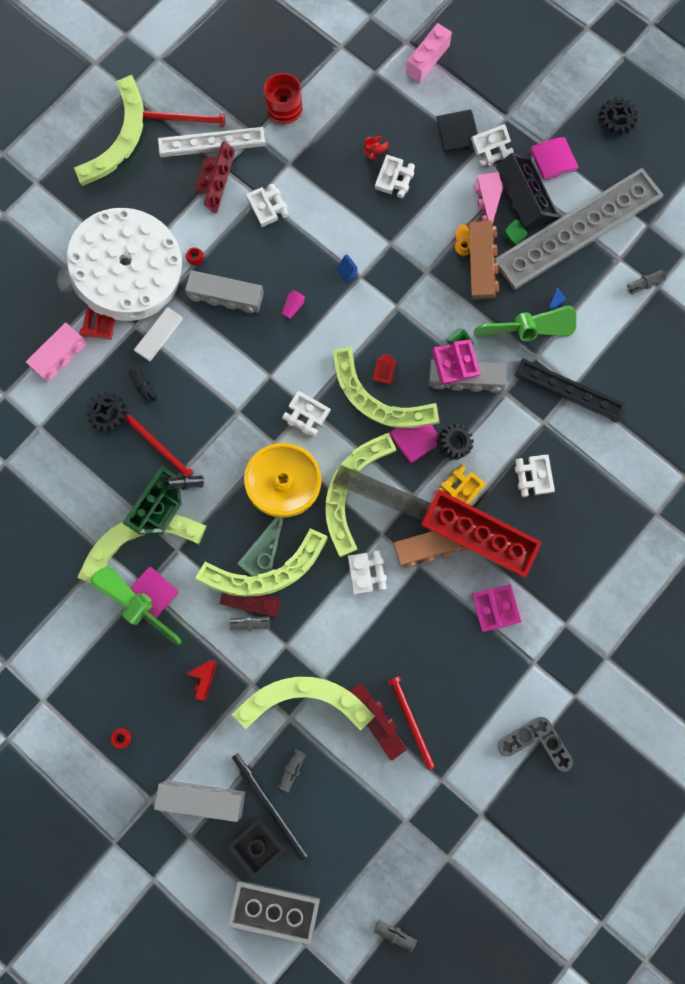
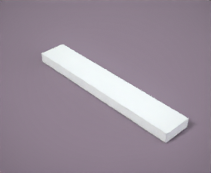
M256 127L158 138L160 157L216 152L220 150L222 141H226L233 149L266 146L264 128Z

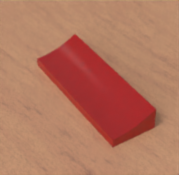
M439 489L434 491L421 526L524 578L527 577L542 544L541 541Z

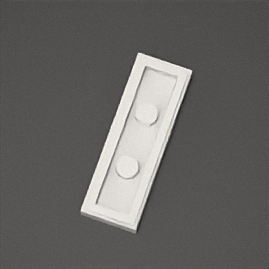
M167 307L134 351L150 362L183 320L182 316Z

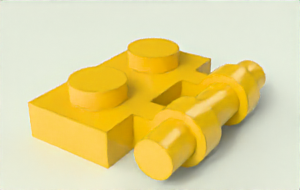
M460 464L457 469H453L450 473L451 476L446 482L443 481L440 484L439 490L470 504L486 483L472 472L465 477L462 473L466 468ZM458 480L461 484L455 490L451 486Z

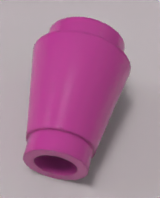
M292 290L287 296L281 314L291 319L305 303V297L299 292Z

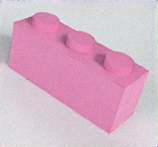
M437 23L407 60L406 75L421 83L450 46L452 32Z
M65 322L26 363L48 382L57 375L63 366H66L71 361V358L76 353H79L84 348L86 342Z

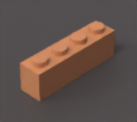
M492 220L470 222L472 297L474 300L496 298V292H499V282L495 281V274H498V262L495 263L494 256H498L497 244H494V238L497 237V227L493 226Z
M433 531L394 542L393 545L400 567L405 566V569L417 566L416 562H432L435 560L434 557L442 555V558L454 555L453 552L461 550V553L469 551Z

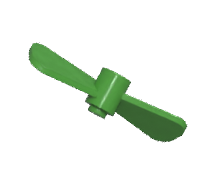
M564 306L535 316L525 312L517 315L514 323L482 324L476 327L473 333L475 337H485L518 331L520 339L525 342L532 341L538 334L570 336L576 330L577 316L574 308L571 306Z
M104 567L94 573L91 577L92 586L126 607L122 615L127 621L138 625L142 618L145 617L176 646L181 644L180 638L148 612L152 607V600L146 594L135 595L112 568Z

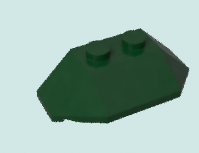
M161 466L122 524L138 534H163L182 505L180 489L166 490L164 487L166 477L177 476Z

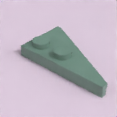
M276 517L237 563L252 577L271 571L283 518Z

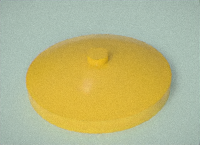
M276 443L262 448L250 459L244 475L245 490L252 504L261 512L280 518L292 517L306 511L316 501L321 489V471L315 458L304 448L290 443Z

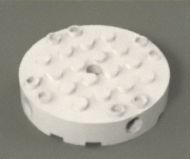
M113 208L98 212L79 225L69 242L67 264L69 278L74 291L90 309L102 316L113 317L115 320L133 321L158 313L166 304H169L180 282L182 257L175 237L161 221L139 210Z

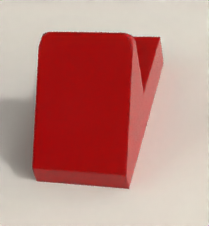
M210 660L187 673V675L201 678V681L196 683L194 689L196 699L206 700L217 661Z

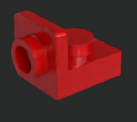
M383 354L382 357L379 356L372 380L391 384L397 360H393L394 357Z

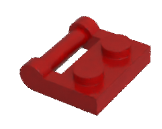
M85 304L87 308L79 335L112 340L116 320L113 317L102 316L97 313L94 328L90 329L94 311Z

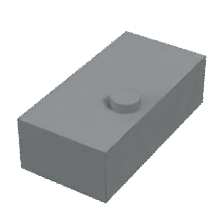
M165 780L158 785L154 810L238 822L242 817L246 792Z
M239 880L228 927L311 945L320 898Z

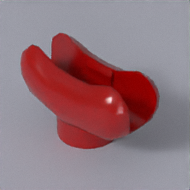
M382 136L368 137L364 142L365 149L363 152L372 160H375L379 154L385 152L389 146L388 141L384 144H379Z

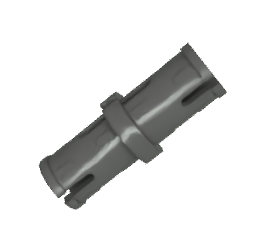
M660 269L650 275L645 274L641 279L632 283H628L627 288L630 287L628 292L633 295L643 289H650L652 285L666 280V276L663 277V275H666L665 272Z
M248 615L246 618H230V631L270 629L269 616L252 617V615Z
M297 749L294 750L289 764L284 768L285 772L277 786L278 788L289 793L296 776H299V769L307 754Z
M380 919L374 928V933L390 940L392 945L397 944L410 953L416 945L417 939L401 932L400 928H394Z

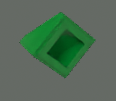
M515 219L504 231L503 238L516 246L527 237L528 233L520 222Z
M458 328L446 338L449 345L453 342L471 340L472 345L474 344L466 330Z

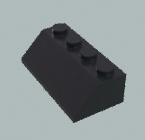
M510 153L495 166L505 186V192L510 196L513 202L512 206L518 212L520 223L524 227L535 229L560 218L530 157Z

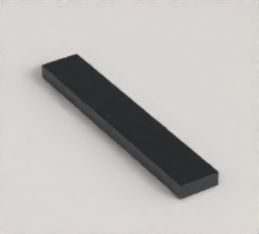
M522 358L514 375L519 379L615 422L619 421L626 406L625 403Z

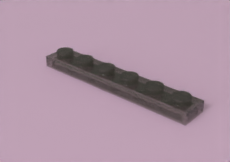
M343 465L339 466L333 480L335 485L420 521L423 520L430 504L425 500Z

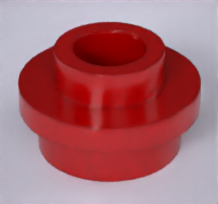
M192 247L186 253V260L190 265L196 266L203 262L204 254L201 249ZM193 256H198V258L192 259Z
M116 729L111 735V743L117 749L126 748L131 742V734L127 729ZM119 735L124 736L123 742L118 740Z

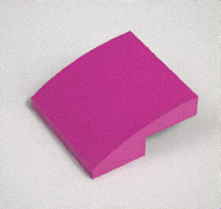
M565 137L548 140L530 148V152L543 180L557 178L561 173L575 172L578 169L576 160Z
M471 340L457 341L451 345L434 347L431 350L441 385L456 383L481 375Z
M432 425L416 428L396 427L389 433L410 464L425 456L427 452L433 450L439 444V442H436L437 438H439L438 433Z
M149 567L130 588L135 595L146 594L151 598L152 607L148 612L156 619L179 593L176 588L152 567Z
M512 584L472 594L482 632L522 623Z

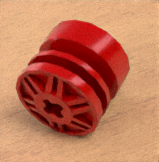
M277 73L271 76L264 85L267 114L275 123L290 124L296 121L303 111L301 84L291 74Z

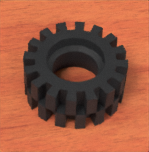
M452 424L438 434L439 438H437L436 442H439L437 448L441 447L442 450L439 452L440 454L445 453L444 458L449 457V460H458L467 456L471 452L470 450L473 449L471 444L474 443V439H470L473 435L472 433H467L469 431L468 428L463 429L464 425ZM452 435L459 438L461 442L459 449L451 446L449 439Z

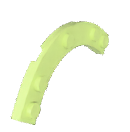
M132 75L116 81L125 108L124 123L116 141L99 157L74 168L82 186L96 181L117 169V165L124 158L127 159L138 143L143 128L144 108L140 92Z
M351 346L333 350L335 369L340 386L349 401L362 414L380 424L397 428H416L440 423L436 403L412 408L387 406L372 397L363 388L358 379Z
M389 433L355 449L340 464L330 482L326 498V521L339 557L357 550L345 517V502L348 490L355 477L367 465L396 452Z
M175 515L164 533L177 535L199 544L206 526L191 519ZM123 522L114 526L94 545L77 578L91 583V577L94 573L106 567L111 557L120 549V546L145 534L136 533L122 524Z
M310 528L297 552L284 566L277 570L274 569L267 573L258 574V576L247 577L246 575L229 573L204 562L195 579L210 588L229 595L253 597L270 594L291 585L301 578L314 564L328 538L326 535Z
M293 677L273 682L254 693L232 714L247 729L266 710L282 701L293 698H314L322 700L340 710L360 731L375 717L356 696L345 688L333 682L314 677Z

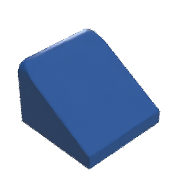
M344 255L337 266V271L345 282L357 276L358 267L349 255Z
M559 289L556 290L547 312L561 308L566 301V297Z

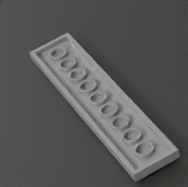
M641 168L495 258V263L498 262V269L513 290H516L656 203L664 195L644 169Z

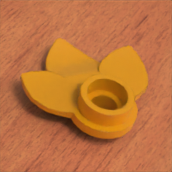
M462 224L455 233L457 240L455 251L460 256H467L470 254V231L465 224Z

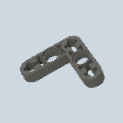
M545 717L534 718L501 738L498 742L499 752L505 756H512L539 740L556 769L566 772L573 766L572 757L550 721ZM538 721L542 723L545 722V730L542 731L539 729L535 731L537 736L534 737V734L532 730L529 728V726H531L532 729H534L539 726ZM523 730H526L530 735L527 742H521L519 739V733ZM514 736L520 746L517 747V744H514L510 747V752L507 750L503 751L504 742H513L514 740L511 737ZM550 738H554L557 741V747L554 750H550L547 747V741ZM562 749L563 752L559 754L562 758H567L568 761L565 762L566 767L558 765L560 763L559 757L557 755L553 757L552 754Z

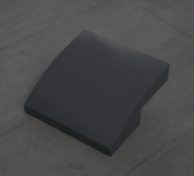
M471 109L436 116L444 152L473 146L471 137L478 135Z

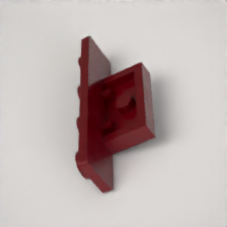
M222 141L218 157L204 158L195 191L199 194L207 193L204 206L212 213H218L235 150L226 141Z
M362 683L352 688L349 692L356 696L375 716L367 724V727L389 759L393 761L407 750L394 730L397 728L391 717L388 719L383 714L385 708L379 700L375 702Z

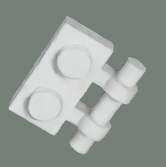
M505 124L471 137L476 156L482 153L484 155V159L478 161L480 167L491 166L494 162L503 160L510 153H514L512 148L506 150L505 144L511 142ZM498 147L499 153L491 155L490 150Z
M386 155L375 184V189L392 194L395 188L398 189L397 197L403 198L404 194L408 192V184L410 179L413 178L415 165L409 163L407 168L402 167V159ZM399 175L403 176L402 182L397 181Z
M274 184L268 186L269 192L265 193L263 187L246 194L261 227L277 221V213H281L283 218L289 216L288 207L282 201L281 193ZM269 200H274L276 205L272 206Z
M298 391L289 405V408L294 411L293 414L290 415L285 412L282 419L286 420L292 427L296 426L301 429L304 434H310L315 437L318 430L312 426L314 423L322 426L331 409ZM302 415L309 420L307 423H304L298 417Z
M549 455L529 457V465H524L522 458L515 460V472L518 474V490L521 491V497L529 496L528 489L533 488L534 495L555 492ZM525 472L531 473L532 481H526Z
M380 551L373 552V560H368L367 553L348 556L354 595L373 592L372 584L378 583L379 590L387 589V576L384 575L383 570L384 558H381ZM375 566L377 577L371 578L369 567Z

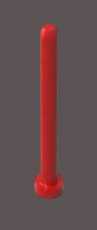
M153 111L143 112V118L214 123L219 124L220 127H225L226 122L225 114L208 116Z
M131 415L125 416L126 422L182 475H193L194 471L191 468L187 469Z
M400 676L387 681L388 686L392 685L426 768L432 770L434 769V763L399 684V681H401Z

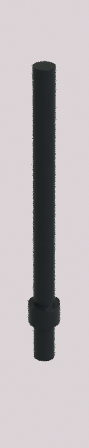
M237 753L232 759L239 768L240 775L243 779L246 778L301 860H304L308 854L252 774L253 770L251 767L247 766Z

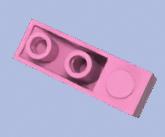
M499 172L478 175L476 183L473 184L474 193L478 194L479 198L477 200L479 211L482 210L483 214L481 221L492 220L493 223L503 188Z

